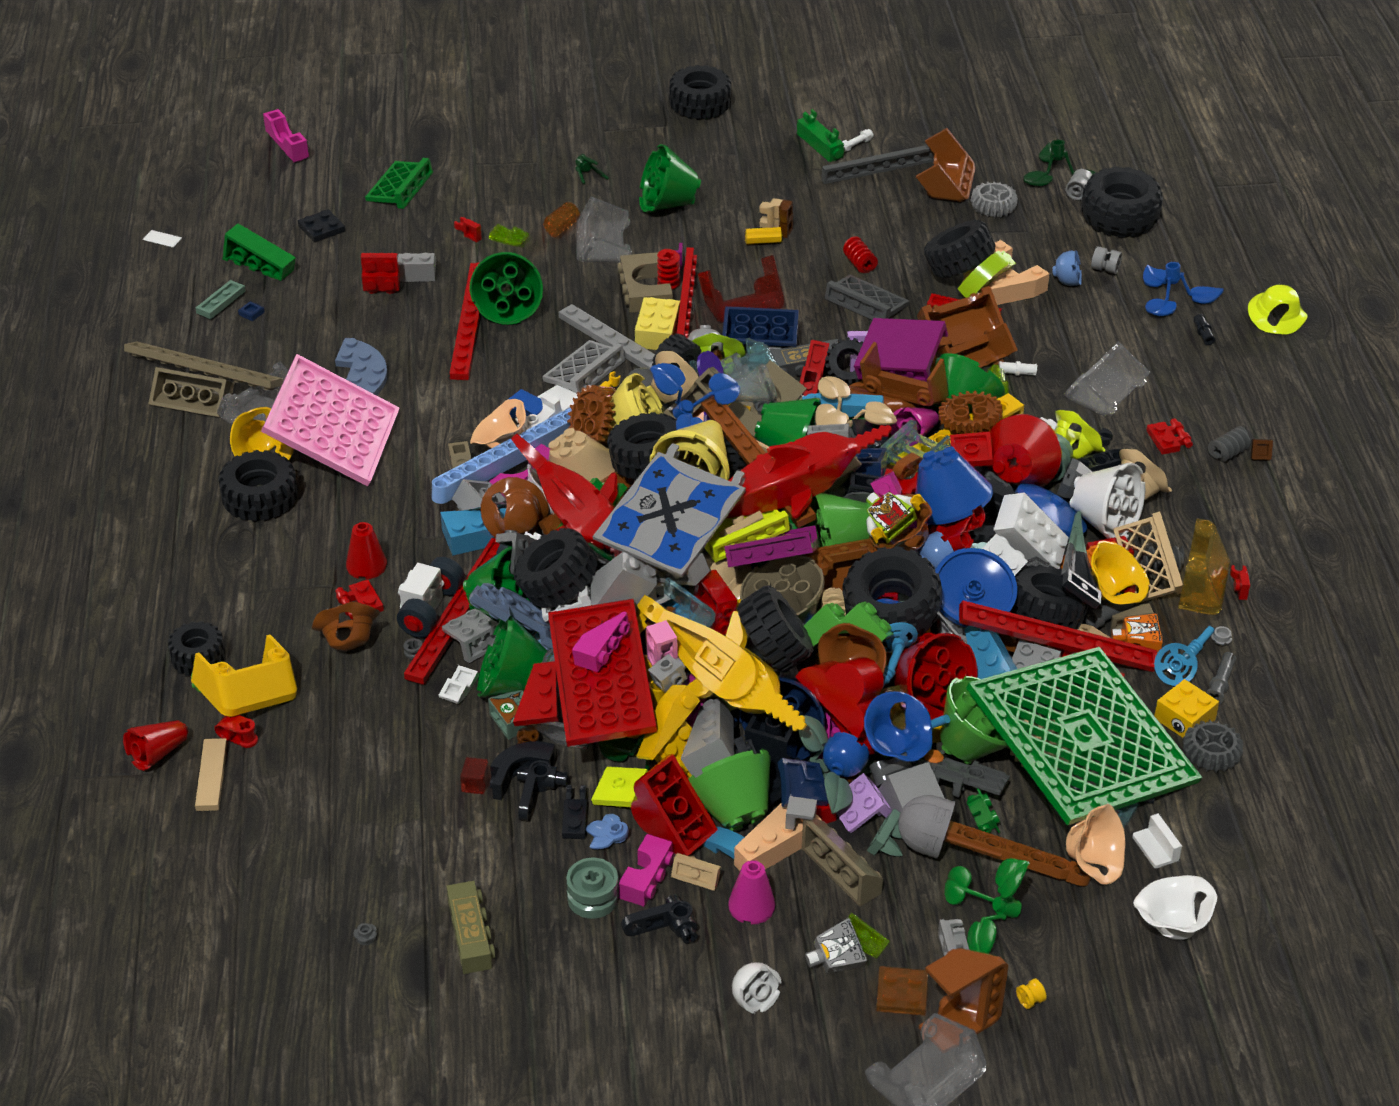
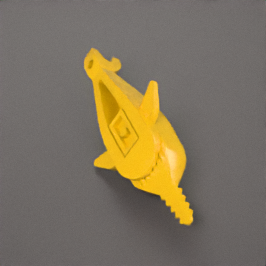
M646 595L642 597L637 605L642 614L655 623L666 620L677 636L678 657L696 677L687 686L698 699L707 698L714 693L730 705L746 713L772 714L774 719L779 718L781 723L786 722L787 727L792 726L793 731H803L806 728L805 717L799 716V711H794V707L788 705V700H782L779 677L773 668L745 648L747 633L741 623L738 611L732 613L726 636L709 627L670 612Z

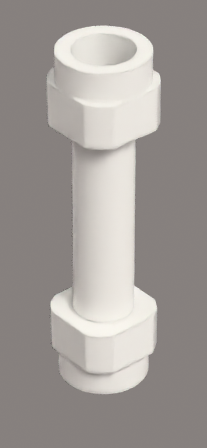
M867 129L862 131L861 135L849 141H842L844 143V152L850 151L852 146L862 141H870L873 138V132Z

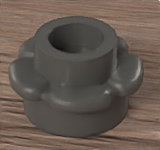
M362 923L357 926L353 935L359 944L370 945L376 939L377 929L373 924Z

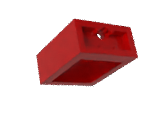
M710 570L695 585L692 608L706 627L726 635L732 613L736 611L737 598L716 570Z

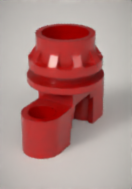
M978 506L972 510L973 514L951 523L929 526L928 535L936 531L942 533L943 536L941 538L944 542L948 540L954 551L970 548L974 540L971 539L968 532L982 527L985 521V512L981 506Z

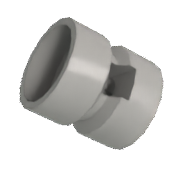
M1078 169L1074 172L1066 186V193L1070 198L1082 200L1083 189L1092 176L1091 172L1086 169Z
M1097 246L1093 254L1091 268L1099 271L1105 269L1107 273L1116 275L1120 267L1122 252L1115 250L1108 252L1107 248Z

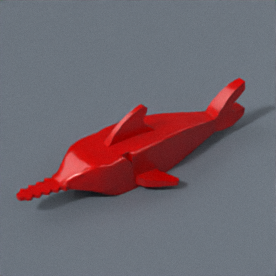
M880 425L878 429L873 428L871 432L865 431L863 435L857 434L856 438H848L829 432H817L799 438L794 442L791 441L783 445L768 447L767 453L757 455L754 461L740 470L745 473L743 477L745 482L742 487H745L746 491L725 519L741 515H752L758 511L761 513L773 511L786 506H791L792 518L797 519L810 505L812 497L828 490L856 454L860 453L862 449H867L868 445H874L875 441H881L882 437H888L892 431L891 426Z
M516 433L511 440L537 472L551 509L564 524L555 530L558 531L560 528L576 530L587 543L590 542L600 549H606L611 554H614L615 557L622 553V551L593 539V535L615 508L613 502L618 493L617 475L615 472L609 475L599 491L580 474L548 461V459Z

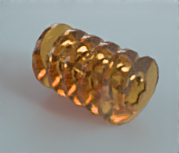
M565 202L544 219L545 230L553 237L559 236L577 221V218L580 217V212L576 205L571 202Z

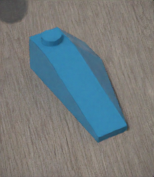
M820 393L802 396V399L820 398L821 404H831L837 410V398L828 399ZM850 394L848 398H842L841 412L846 413L849 417H854L862 409H865L868 402L876 401L884 404L883 395Z

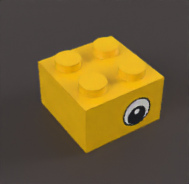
M1184 679L1157 700L1154 716L1161 724L1183 738L1188 728H1194L1195 724H1199L1201 720L1207 723L1209 719L1212 722L1216 719L1219 701Z

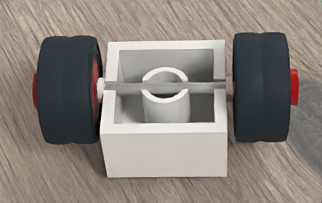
M437 557L430 565L417 563L414 569L409 571L405 582L400 585L398 594L400 595L401 604L397 614V622L402 630L414 637L429 635L437 623L436 609L443 600V595H452L460 588L465 574L462 567L456 561L447 557Z

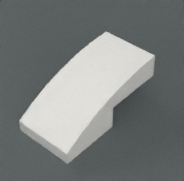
M458 665L453 677L446 680L438 695L439 698L459 704L479 677L478 671Z

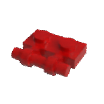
M1175 418L1170 421L1172 426H1167L1165 422L1147 425L1146 431L1162 455L1178 452L1182 445H1185L1186 448L1193 446L1191 436L1184 431L1182 423L1178 422Z
M369 580L349 585V592L344 591L342 587H338L335 590L336 598L342 605L355 601L371 606L380 612L384 611L383 604ZM345 612V614L349 616L350 619H353V615L351 613Z

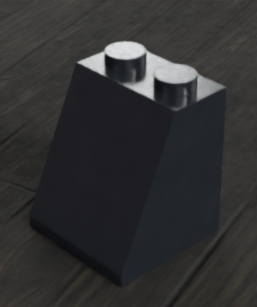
M799 711V716L803 715V711ZM753 714L745 729V741L751 739L757 754H761V749L769 752L770 774L779 769L778 762L781 758L795 759L799 731H793L792 726L787 727L786 722L781 723L779 718L774 719L772 714Z

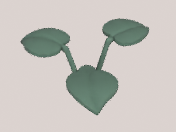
M802 715L805 717L807 726L803 731L798 730L804 746L809 751L816 752L809 760L810 762L820 763L828 803L833 814L850 805L853 798L852 790L849 783L845 779L840 778V775L828 772L829 769L825 766L823 759H817L823 752L824 747L822 744L827 742V733L824 726L817 719ZM869 754V760L858 775L863 773L867 775L871 772L869 766L874 763L871 754Z

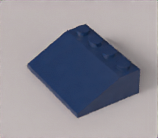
M725 306L722 336L737 339L742 344L796 347L799 310Z

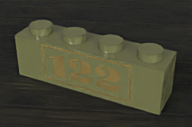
M474 881L447 885L448 904L463 974L492 969L491 959L495 958L493 944H488V940H491L489 925L484 926L487 917L485 907L480 908V904L483 903L481 889L476 890Z

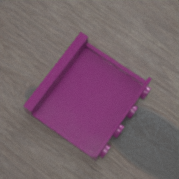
M873 318L854 364L857 378L862 379L860 361L872 343L876 342L882 371L927 382L931 374L930 367L942 337H948L945 321Z
M816 525L792 529L776 537L726 545L724 547L728 567L813 553L819 547Z

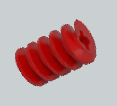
M854 236L845 242L843 252L860 273H869L876 268L878 259L861 238Z
M663 249L657 254V285L670 283L671 289H674L680 284V255L675 250Z

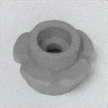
M1224 626L1215 628L1214 633L1211 635L1212 640L1220 646L1230 644L1232 641L1231 630Z

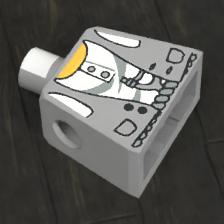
M849 918L818 935L814 941L816 950L805 954L809 967L822 963L825 972L828 974L860 968L867 961Z

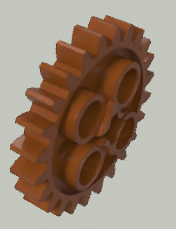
M587 385L586 388L582 387L581 392H577L578 398H573L574 405H570L572 411L568 412V415L571 417L567 422L571 425L568 429L573 428L575 431H581L600 444L601 441L605 442V435H609L608 429L613 428L610 423L615 421L612 418V415L615 413L612 407L615 404L611 403L613 397L608 396L609 391L597 385Z
M966 391V394L959 392V396L951 395L952 399L946 398V402H941L938 411L940 423L944 424V428L949 427L950 431L956 429L957 433L964 431V434L968 433V431L975 433V430L983 432L984 428L990 430V426H994L996 422L1000 421L1003 413L1000 400H997L996 396L991 397L990 393L984 395V391L980 394H977V391L971 394L969 391ZM968 404H971L972 407V421L969 417Z

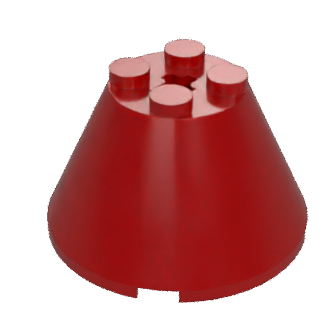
M1017 414L1000 420L989 431L993 465H988L987 467L1004 482L1009 483L1014 491H1016L1020 484L1024 483L1044 487L1057 474L1062 460V448H1060L1055 431L1042 419L1032 415Z
M939 633L903 650L895 669L896 674L893 676L895 686L903 693L919 700L928 710L931 720L943 716L947 688L955 678L963 679L965 676L977 678V662L970 645L961 639L962 637L955 634Z

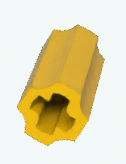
M781 227L746 229V245L781 243Z

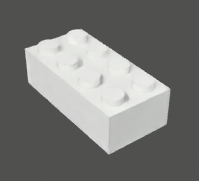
M1025 493L1004 495L994 531L999 536L1006 538L1012 548L1022 552L1029 566L1044 565L1045 567L1053 566L1056 569H1060L1069 537Z

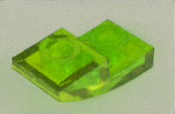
M497 224L489 234V238L515 246L522 245L529 237V233L514 226L510 230L500 224Z

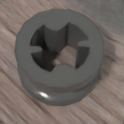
M416 638L405 641V656L413 659L422 646V641Z

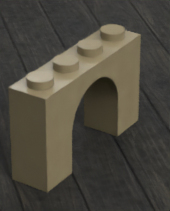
M658 252L620 256V263H617V271L620 284H622L625 306L628 305L629 312H640L644 297L673 300L670 283L644 285L637 282L646 278L658 277Z
M771 360L762 368L755 380L774 396L776 402L801 400L807 389ZM737 400L733 401L728 407L750 434L755 437L754 430L757 422L762 421V415L751 412Z

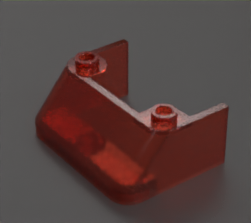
M774 255L761 258L765 276L755 280L754 294L723 301L720 291L714 289L710 270L698 273L704 301L719 322L724 323L725 306L781 309L783 307L784 297Z

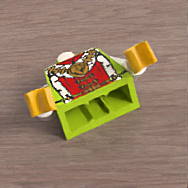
M887 492L880 498L876 493H871L866 499V502L870 505L867 509L868 517L866 519L868 534L876 544L879 538H883L888 544L917 520L914 508L919 511L921 509L919 505L926 503V501L920 494L908 497L899 494L893 495Z

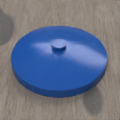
M1027 483L1020 484L1015 493H1025L1070 538L1074 517L1077 513L1074 508H1071L1070 504L1063 498L1045 488ZM1081 516L1084 535L1087 530V524Z
M964 548L947 555L935 570L936 573H939L942 585L940 612L957 625L966 628L969 626L959 623V604L963 600L1010 612L1014 606L1017 597L1015 576L1008 564L990 551L979 548Z

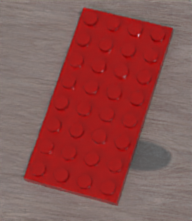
M634 599L548 612L567 747L657 732ZM622 612H627L630 629L620 640L617 649L612 651L607 663L598 672L575 665L572 649L581 636Z

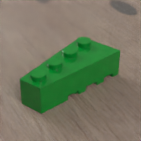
M239 223L225 233L222 260H232L238 266L246 265L249 267V270H259L263 275L280 281L294 271L296 257Z

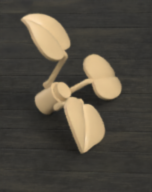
M822 377L818 383L820 394L828 399L837 398L838 405L837 410L831 404L819 405L815 412L816 425L849 424V427H852V420L849 419L846 413L841 412L842 398L850 396L849 386L839 378ZM876 401L868 402L865 409H862L853 418L858 419L864 414L866 421L873 424L891 425L897 423V419L887 405Z

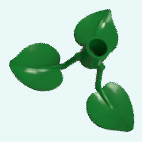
M1008 858L1000 864L995 881L999 886L997 891L1001 896L996 898L967 888L972 878L967 868L956 866L950 870L944 888L945 899L949 904H960L967 892L993 902L992 907L998 914L982 917L981 922H974L971 925L967 936L969 950L989 954L996 937V926L992 920H1005L1006 916L1010 918L1018 917L1021 912V903L1012 896L1019 887L1030 862Z

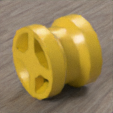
M1032 979L1028 982V985H1020L1016 988L1017 997L1026 1009L1032 1008L1036 1002L1042 1003L1046 1000L1045 989L1037 979Z

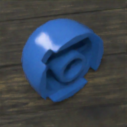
M837 732L833 737L828 738L824 746L823 761L825 766L836 775L851 777L858 774L869 760L868 748L865 744L861 746L857 742L858 738L856 736Z

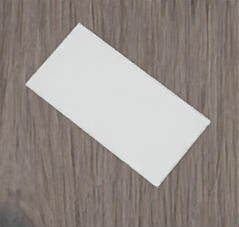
M151 230L142 240L174 247L182 237Z

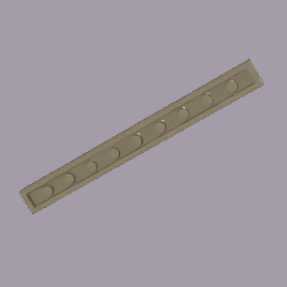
M141 342L124 344V351L132 353V356H145L147 360H160V363L175 364V367L179 368L188 367L190 371H204L205 375H218V378L221 379L231 378L237 383L247 382L249 386H262L264 390H274L275 387L282 386L283 378Z

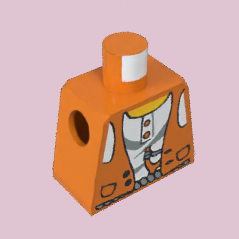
M1157 614L1126 617L1123 620L1122 629H1111L1112 639L1155 649L1157 653L1162 648L1163 641Z

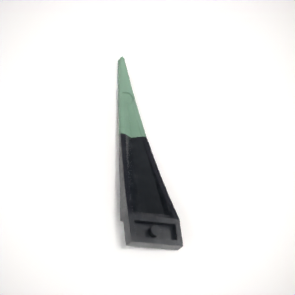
M1078 511L1074 517L1061 572L1062 586L1070 595L1079 597L1084 604L1096 609L1101 605L1102 592L1089 563L1083 536L1081 512Z

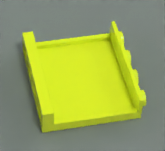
M778 510L763 512V519L721 537L719 532L734 525L732 520L738 517L727 518L722 522L704 548L714 562H718L726 558L724 547L726 545L776 537L789 531L788 514L785 511L779 512Z

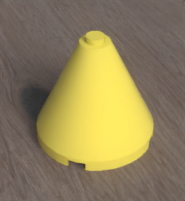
M633 373L627 376L612 395L611 403L615 404L612 407V410L615 411L612 415L615 421L610 423L612 427L616 424L619 425L620 421L627 420L633 415L638 416L641 413L650 414V412L662 413L661 408L663 405L651 385L645 387L641 382L645 378L640 374ZM606 435L605 442L601 441V444L605 447H608V436Z
M714 420L701 422L663 435L654 445L650 455V462L658 452L666 455L669 446L673 443L679 445L677 451L680 454L677 460L729 480L730 469L721 425Z

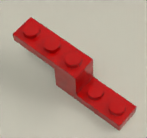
M811 340L806 364L803 366L799 382L807 388L804 396L819 393L818 383L823 376L826 363L825 358L830 343Z

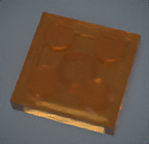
M879 966L876 1011L925 1015L928 973L925 970Z

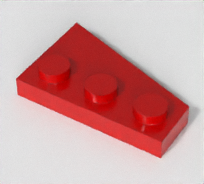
M555 661L533 665L513 720L514 726L558 721V680Z

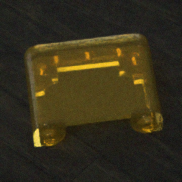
M1197 518L1188 559L1190 562L1186 566L1178 608L1215 615L1222 608L1230 559L1214 523Z

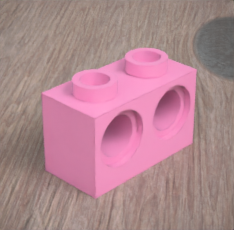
M665 620L647 626V658L651 665H655L668 653L674 659H677V636L668 622Z

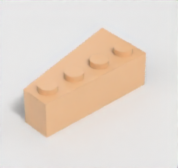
M781 804L778 805L734 847V866L740 871L745 862L753 860L762 863L765 869L802 849L803 819L797 818L795 830L785 829L787 808H783ZM816 814V818L814 819L822 821V819Z

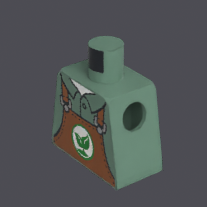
M522 690L488 699L489 714L508 740L517 736V732L521 728L535 725L514 726L513 724L523 695Z

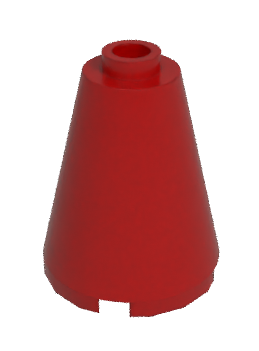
M360 522L352 528L346 569L354 578L359 579V576L365 577V579L378 577L384 573L387 559L372 525Z
M179 720L132 727L127 729L128 732L124 733L123 744L127 756L132 755L134 758L132 764L139 770L144 771L151 768L187 739L188 728Z

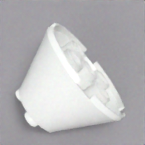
M1125 463L1087 473L1081 477L1077 476L1074 481L1075 489L1070 500V507L1074 508L1076 512L1080 511L1081 516L1107 539L1114 538L1113 528L1139 521L1145 499V482L1141 481L1140 475L1143 474L1142 469L1137 464ZM1129 531L1121 532V533H1119V535H1120V536H1124V535H1125V537L1128 538L1129 535H1127V533H1128Z

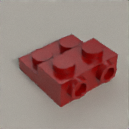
M361 253L363 291H368L370 294H375L378 291L393 294L399 291L398 253Z

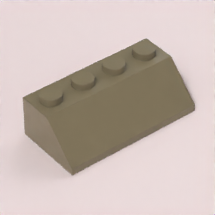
M156 367L148 404L221 417L231 402L234 382Z
M803 819L802 850L859 906L882 894L883 878L878 871H874L867 864L865 858L859 856L852 849L851 845L837 834L834 828H830L824 821L818 819Z

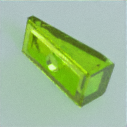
M851 913L848 918L851 921L863 952L877 959L890 941Z

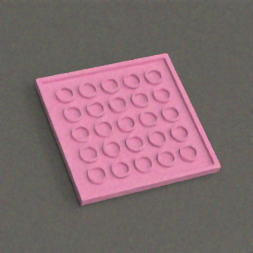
M296 354L261 432L368 486L398 414L399 407Z

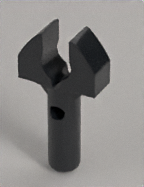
M1078 426L1076 432L1081 433L1082 428ZM1102 428L1101 431H1098L1101 436L1102 446L1110 445L1113 434L1109 429Z

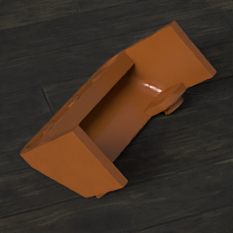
M948 128L925 140V143L934 153V166L916 175V178L926 189L930 197L963 202L970 195L975 164Z
M1004 323L983 336L951 348L948 345L936 351L932 363L935 367L937 357L939 358L945 353H953L980 363L978 366L980 368L992 363L996 366L999 364V361L1004 362L1003 359L1016 352L1018 349L1007 324Z
M876 342L872 343L860 361L863 384L869 392L923 406L939 405L941 402H945V399L948 397L944 359L940 358L929 375L927 382L882 371Z
M958 948L950 950L944 957L925 967V971L948 995L941 999L938 1014L921 1023L919 1029L943 1055L992 1026L1000 1018L1009 967L1001 957Z

